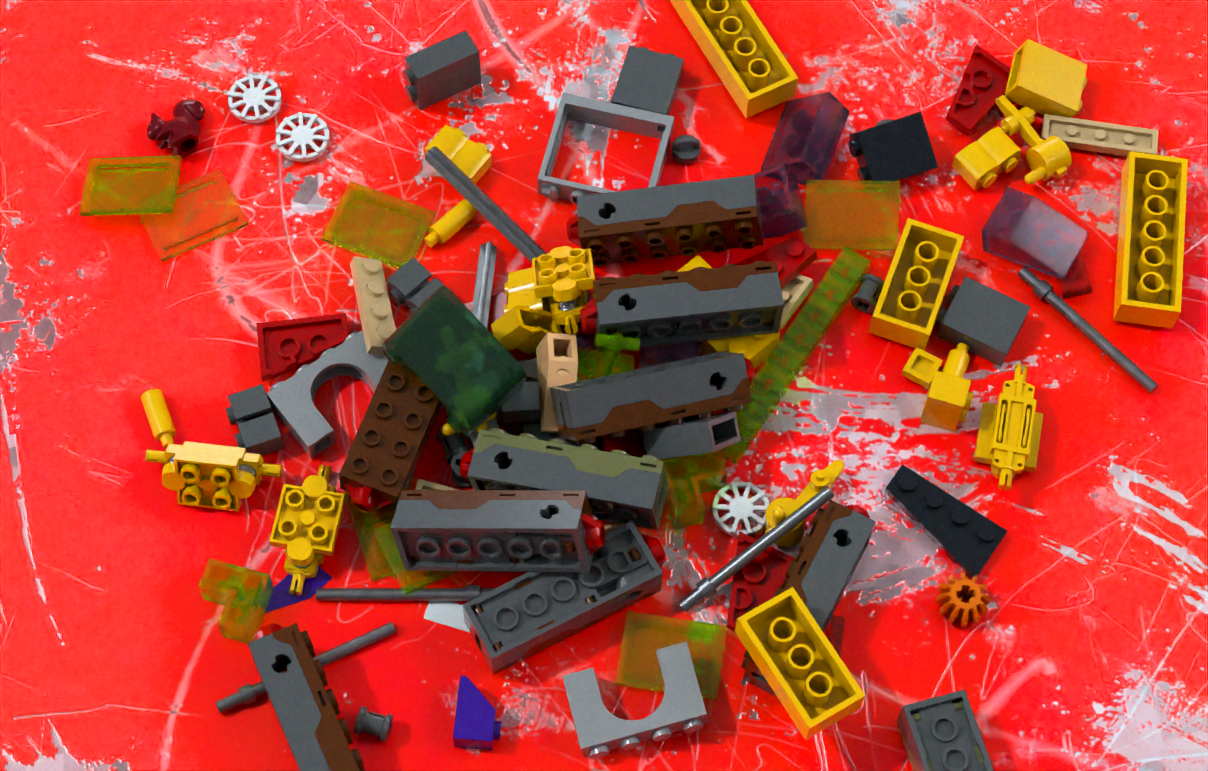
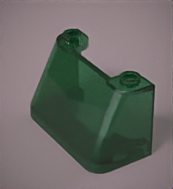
M443 285L432 293L383 342L382 346L384 348L383 354L393 365L398 363L402 366L406 364L447 407V414L449 416L446 419L447 423L456 433L462 432L466 437L517 394L526 379V373L517 360L456 295Z

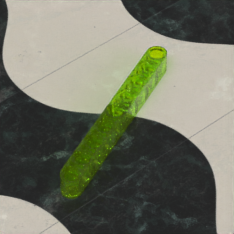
M847 246L843 248L749 386L752 402L742 404V410L736 411L741 441L715 453L734 464L740 461L859 286L862 276L867 274L872 260Z

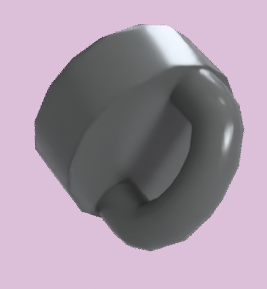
M691 135L677 137L672 146L673 158L681 164L694 163L700 156L701 143Z

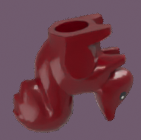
M194 99L182 100L174 106V119L169 121H163L158 115L152 113V119L147 128L148 139L157 142L161 141L158 145L161 150L168 147L174 148L172 157L175 161L196 152L200 134L198 121L203 119V114L205 113L203 104Z

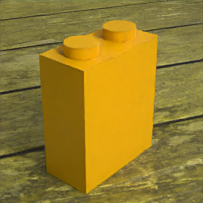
M1027 39L1014 52L1004 96L1008 100L1034 109L1035 112L1042 115L1076 116L1083 104L1080 98L1087 84V77H1085L1087 64Z

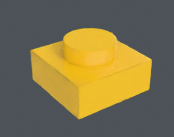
M916 347L903 368L901 375L928 389L935 370L938 371L943 360Z

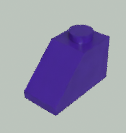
M460 675L453 733L454 747L493 751L494 740L500 741L502 721H496L495 709L467 676Z

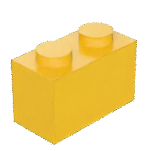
M935 370L924 403L920 423L955 432L958 422H965L967 412L971 406L974 393L968 392L971 380Z

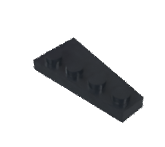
M903 464L885 489V493L911 520H915L924 529V533L932 541L935 540L946 551V555L954 564L957 562L970 580L973 576L979 575L1007 533V530Z

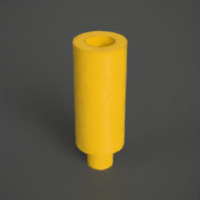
M466 199L461 200L429 228L430 234L424 238V241L431 248L437 243L444 244L477 215L476 209Z
M958 343L957 348L949 352L942 370L943 373L961 378L964 377L970 361V356L967 354L969 350L967 344Z
M151 389L141 395V401L154 439L161 442L163 448L166 449L168 444H175L173 437L176 435V430L162 390Z

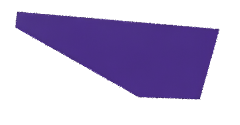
M318 566L316 577L305 578L302 595L297 596L296 592L295 595L289 593L293 576L288 574L253 606L246 615L252 618L310 599L316 594V588H322L332 577Z

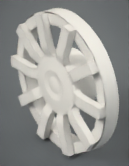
M248 74V76L236 80L228 91V105L232 114L239 120L248 123H259L270 119L278 112L282 102L280 88L267 75ZM254 81L260 82L258 87H255ZM250 82V88H247L244 84ZM265 83L270 85V87L262 89ZM238 88H241L244 91V93L236 91ZM273 90L276 92V96L266 95ZM233 97L243 98V100L233 103ZM267 100L276 101L273 107L267 104ZM245 105L242 113L236 110L237 107ZM263 108L268 111L262 115L259 114V111ZM249 110L255 112V116H248L246 114Z
M298 112V114L285 117L276 129V144L279 151L286 158L297 162H307L318 158L326 151L330 142L328 126L316 114ZM299 120V126L296 127L293 122ZM303 120H309L306 126L303 125ZM314 122L319 124V126L311 129V126ZM289 125L293 130L289 131L284 129L286 126ZM321 130L325 132V136L314 135V133ZM281 134L291 136L290 138L280 141ZM315 140L323 141L320 148L314 143ZM292 143L293 145L289 151L283 147V145ZM311 147L315 150L313 153L306 154V150ZM297 148L302 150V155H296L293 152Z
M732 481L730 484L722 487L715 495L712 515L715 523L723 532L739 537V530H736L738 523H744L746 530L740 532L752 536L760 532L766 525L765 514L762 519L754 514L753 511H765L766 513L770 503L764 490L762 491L751 482ZM737 488L745 489L743 496L739 495ZM733 490L735 498L732 499L726 492ZM750 490L757 494L751 499L747 498ZM722 497L730 504H718V501ZM760 498L764 503V505L753 506V503L759 500ZM718 510H728V513L720 518ZM729 518L734 521L732 528L723 522ZM751 518L759 523L752 529L749 523Z

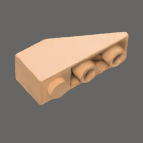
M547 332L536 348L541 432L558 433L550 387L577 382L576 335Z

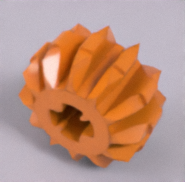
M965 572L960 573L958 579L951 574L947 578V583L940 584L938 590L941 594L937 595L936 603L943 605L939 610L940 615L950 614L948 620L950 624L955 622V619L960 620L962 627L967 625L968 620L973 624H977L980 616L987 614L989 609L986 605L990 603L991 597L984 594L987 584H976L978 580L977 575L968 580ZM959 596L965 597V600H964V601H967V600H968V603L961 602L962 597L959 598V599H958V597H959Z

